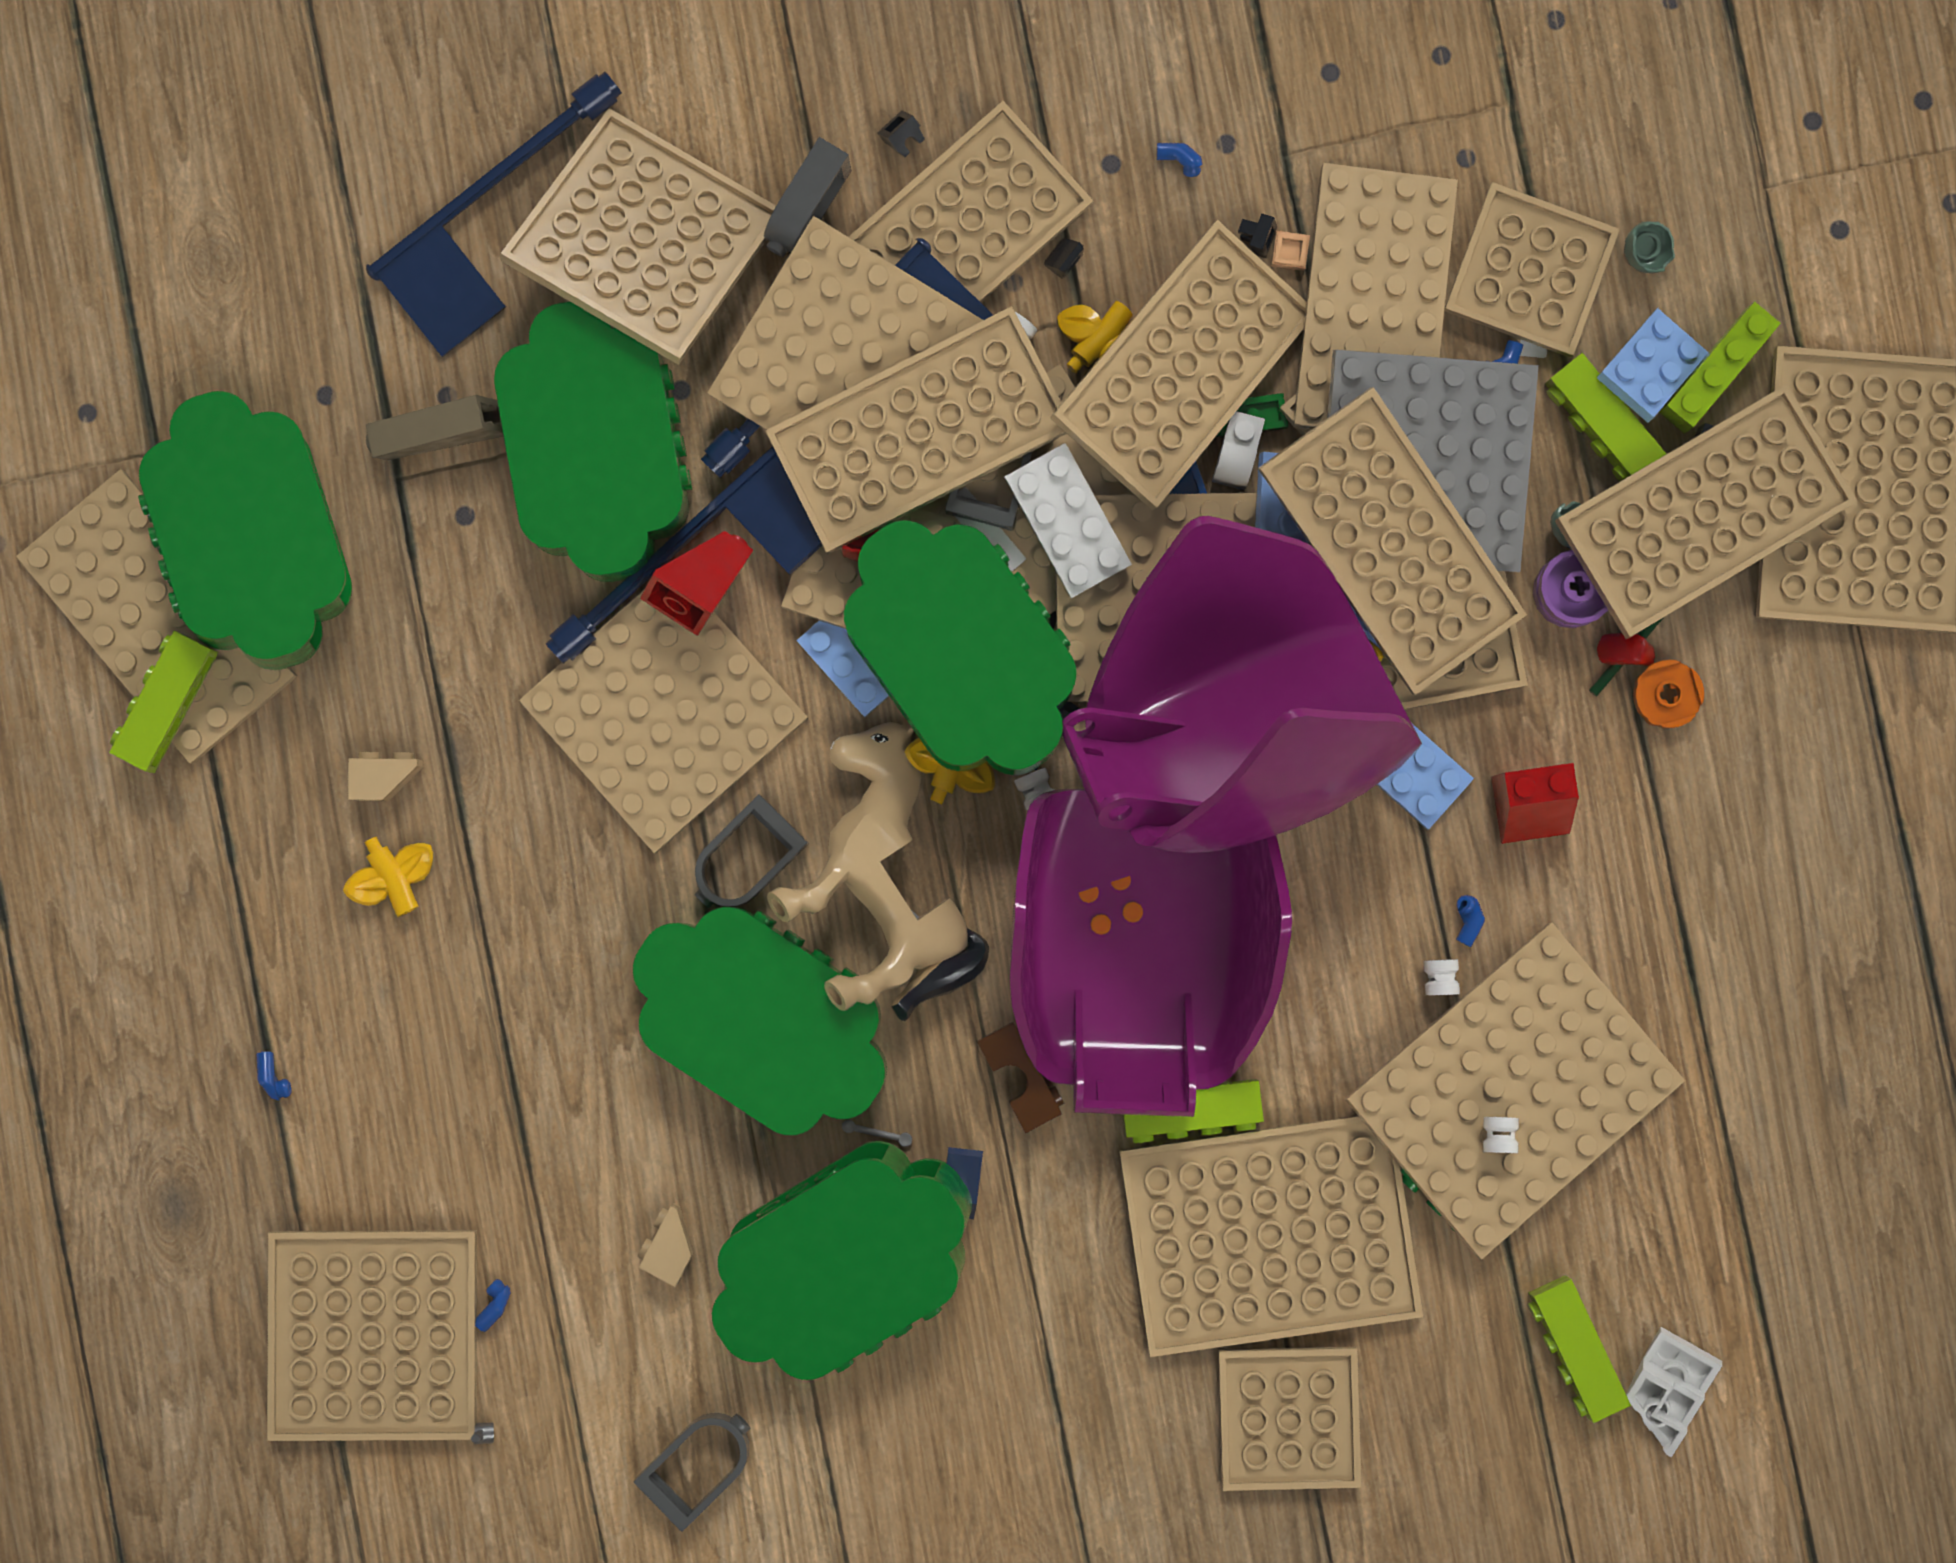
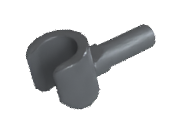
M493 1422L475 1424V1433L471 1437L474 1444L494 1442Z

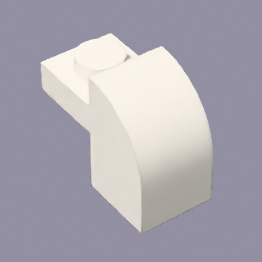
M1236 411L1229 419L1212 482L1240 490L1246 489L1256 458L1265 421L1264 418Z

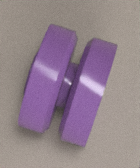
M1572 550L1562 552L1541 567L1534 580L1533 597L1537 609L1547 621L1559 627L1577 628L1596 621L1608 611ZM1571 584L1577 586L1578 594L1575 590H1570L1569 586Z

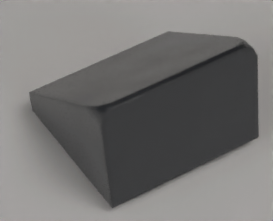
M1063 238L1047 257L1044 265L1061 279L1065 278L1083 256L1084 245L1080 242Z

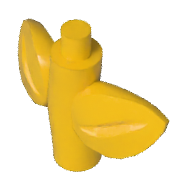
M1117 300L1112 304L1102 320L1099 314L1091 307L1085 305L1071 306L1060 312L1057 316L1060 329L1068 339L1078 343L1071 350L1073 357L1066 364L1072 372L1077 373L1083 365L1089 367L1097 358L1099 359L1133 318L1132 312Z
M919 738L910 743L905 750L906 757L913 767L925 774L934 773L930 785L935 788L930 800L942 805L947 793L953 794L956 784L961 789L972 793H985L993 790L995 787L994 773L987 761L969 771H953L940 765Z
M377 836L365 841L364 843L370 853L366 858L371 867H365L355 872L346 881L343 888L344 894L352 901L366 906L376 905L389 896L397 918L417 909L419 905L410 884L424 880L429 874L433 862V849L431 845L426 843L410 844L399 849L394 857L388 846L382 848Z

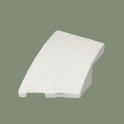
M1660 1327L1645 1353L1626 1395L1634 1410L1638 1411L1643 1418V1422L1649 1431H1652L1661 1443L1666 1455L1672 1457L1687 1434L1689 1423L1705 1400V1393L1720 1371L1722 1361Z

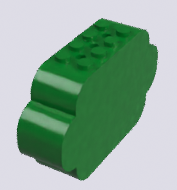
M570 301L554 304L542 310L535 317L530 327L529 344L514 347L506 352L499 360L494 374V384L518 520L526 537L544 552L554 556H569L579 569L594 580L600 582L621 581L641 570L655 553V540L663 539L676 533L685 523L689 513L687 490H693L690 470H687L686 464H682L681 457L687 456L684 437L681 436L680 431H676L675 424L681 423L679 407L675 403L674 397L670 398L669 391L675 390L672 370H669L668 363L664 364L659 353L618 329L613 328V326Z
M213 391L192 397L179 405L173 413L169 428L171 439L160 442L149 449L139 467V481L143 494L139 495L138 499L143 514L148 516L150 523L152 522L154 526L148 528L154 548H157L160 555H163V559L159 560L158 564L164 580L168 581L169 586L174 591L168 593L173 611L178 613L179 618L183 619L187 627L205 645L217 650L240 648L251 662L261 668L282 670L304 663L320 647L323 637L321 622L333 619L341 614L349 604L352 596V580L311 450L297 424L284 414L268 411L252 415L249 407L242 399L224 391Z
M907 520L896 521L873 534L864 543L859 553L858 569L862 586L851 594L844 610V623L850 642L929 753L940 765L953 771H969L987 761L995 770L1007 775H1023L1033 771L1054 754L1061 739L1063 723L1059 709L1069 700L1077 675L1074 659L1069 652V646H1071L1069 640L1059 628L1056 631L1052 629L1048 623L1050 622L1048 619L1050 614L1039 600L1034 603L1029 597L1028 590L1030 587L1019 572L1015 574L1011 572L1008 568V561L1010 559L998 543L993 546L982 532L967 525H951L933 535L926 527L917 522Z
M721 907L704 915L696 926L688 923H669L656 928L648 935L633 962L635 984L640 992L648 998L640 1013L639 1031L643 1042L652 1052L779 1134L798 1135L810 1130L824 1114L835 1119H850L862 1114L869 1108L884 1085L887 1076L885 1056L879 1046L872 1041L881 1022L879 1003L877 999L868 1005L856 1002L845 1011L839 1010L831 1002L824 988L825 981L836 975L855 977L859 976L847 967L841 972L831 965L834 961L832 957L818 948L812 953L803 947L805 942L803 938L790 930H786L783 934L774 928L777 922L761 911H757L754 915L742 908Z
M872 1141L857 1147L750 1212L735 1225L730 1237L723 1244L718 1255V1271L725 1287L718 1295L712 1308V1323L717 1335L729 1352L737 1358L754 1363L764 1362L773 1358L785 1373L801 1380L818 1379L833 1370H836L837 1373L842 1372L854 1363L853 1358L863 1352L868 1356L880 1349L884 1344L882 1341L892 1335L895 1338L903 1336L912 1329V1323L920 1318L927 1321L936 1316L942 1310L941 1306L949 1301L956 1290L966 1259L965 1248L961 1238L972 1210V1198L967 1186L958 1173L944 1161L925 1158L911 1163L902 1150L882 1141Z

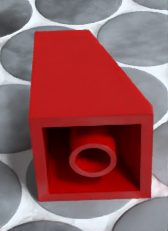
M723 531L656 569L640 599L698 636L738 577L753 549L740 536L731 535Z
M1574 763L1505 772L1491 776L1501 844L1570 834L1579 799Z

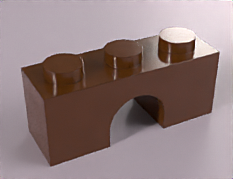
M1014 1022L977 1040L993 1072L1011 1065L1019 1067L1026 1074V1089L1021 1095L1009 1101L1025 1133L1062 1115L1059 1106L1065 1104L1056 1086L1048 1088L1043 1075L1034 1067L1026 1053L1018 1027H1016Z

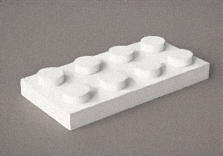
M1066 443L1004 476L1070 598L1132 565Z

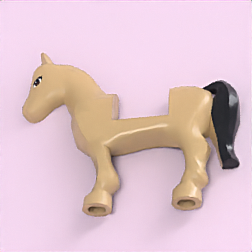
M907 720L903 724L894 722L883 723L861 733L841 736L832 743L830 749L831 762L840 770L863 775L871 780V784L861 802L845 814L830 832L829 858L818 879L812 884L798 889L778 887L768 892L767 895L769 905L775 915L782 922L788 923L800 912L814 914L824 909L835 890L844 882L851 892L869 909L882 927L889 951L881 964L867 974L855 977L836 975L825 981L824 988L826 994L839 1010L845 1011L856 1002L868 1005L881 992L905 985L912 976L914 968H916L918 972L891 1005L896 1016L901 1021L909 1019L913 1010L920 1003L934 997L950 994L974 980L983 971L989 955L987 941L981 935L967 928L963 916L950 897L916 919L880 863L913 840L907 829V824L918 796L921 771L913 767L905 754L907 746L912 743V735L914 734V730Z

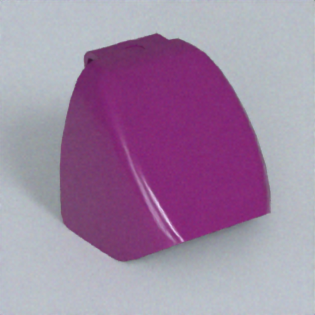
M1212 516L1197 517L1188 522L1179 532L1128 607L1100 665L1088 698L1087 708L1078 709L1070 713L1062 721V737L1100 825L1106 828L1129 830L1135 843L1139 845L1183 853L1220 851L1253 843L1287 832L1327 815L1363 795L1391 775L1422 745L1359 620L1334 574L1319 552L1311 545L1299 539ZM1085 720L1086 729L1075 731L1074 726Z
M1059 789L1045 792L1036 797L1030 804L1023 830L1013 904L1010 961L1011 1004L1020 1038L1036 1070L1054 1083L1073 1085L1074 1113L1194 1117L1196 1089H1209L1223 1083L1232 1077L1246 1061L1274 1013L1282 989L1291 940L1292 909L1276 835L1220 851L1174 852L1135 843L1129 830L1106 828L1100 825L1085 789ZM1128 876L1131 878L1130 886L1125 890H1116L1111 885L1113 881ZM1094 887L1098 888L1099 896L1093 902H1084L1079 897V892ZM1130 902H1136L1143 908L1141 919L1134 923L1128 922L1123 916V909ZM1100 914L1106 915L1111 921V929L1103 935L1095 933L1091 928V920Z

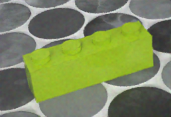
M1754 301L1740 314L1706 357L1661 408L1659 413L1684 434L1688 432L1704 416L1781 323Z
M1581 353L1545 383L1548 387L1546 392L1557 406L1562 405L1570 414L1568 417L1570 423L1580 433L1584 431L1592 440L1590 446L1600 458H1607L1614 467L1612 473L1621 482L1667 454L1626 404L1597 379L1600 373L1587 357Z
M175 630L171 636L167 635L162 641L159 648L161 656L156 665L150 666L143 678L144 688L139 697L135 696L129 703L126 711L129 715L123 727L119 726L115 730L110 740V744L113 745L109 752L110 754L149 773L156 772L219 653Z
M1259 1080L1225 1082L1209 1089H1196L1194 1117L1123 1114L1126 1138L1133 1137V1143L1154 1141L1153 1135L1167 1133L1168 1139L1188 1137V1131L1201 1129L1202 1135L1222 1133V1127L1235 1125L1236 1131L1256 1129V1123L1264 1122Z
M1564 1275L1528 1292L1532 1302L1528 1303L1529 1310L1536 1322L1542 1321L1547 1333L1542 1335L1550 1353L1556 1352L1562 1365L1557 1366V1369L1565 1385L1571 1384L1577 1395L1572 1398V1401L1581 1417L1586 1415L1591 1422L1596 1423L1630 1407L1631 1404L1572 1279Z

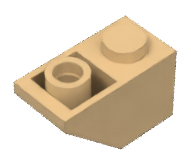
M359 752V758H349L348 800L389 801L423 768V760L414 759V753L393 752V759H380L379 752Z
M673 1203L669 1210L662 1208L653 1225L658 1228L653 1241L647 1238L637 1257L643 1259L639 1266L640 1269L676 1287L694 1254V1249L681 1208Z

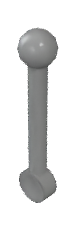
M845 1120L842 1124V1129L846 1133L856 1131L899 1141L902 1146H909L912 1143V1136L907 1132L899 1135L856 1125L852 1120Z

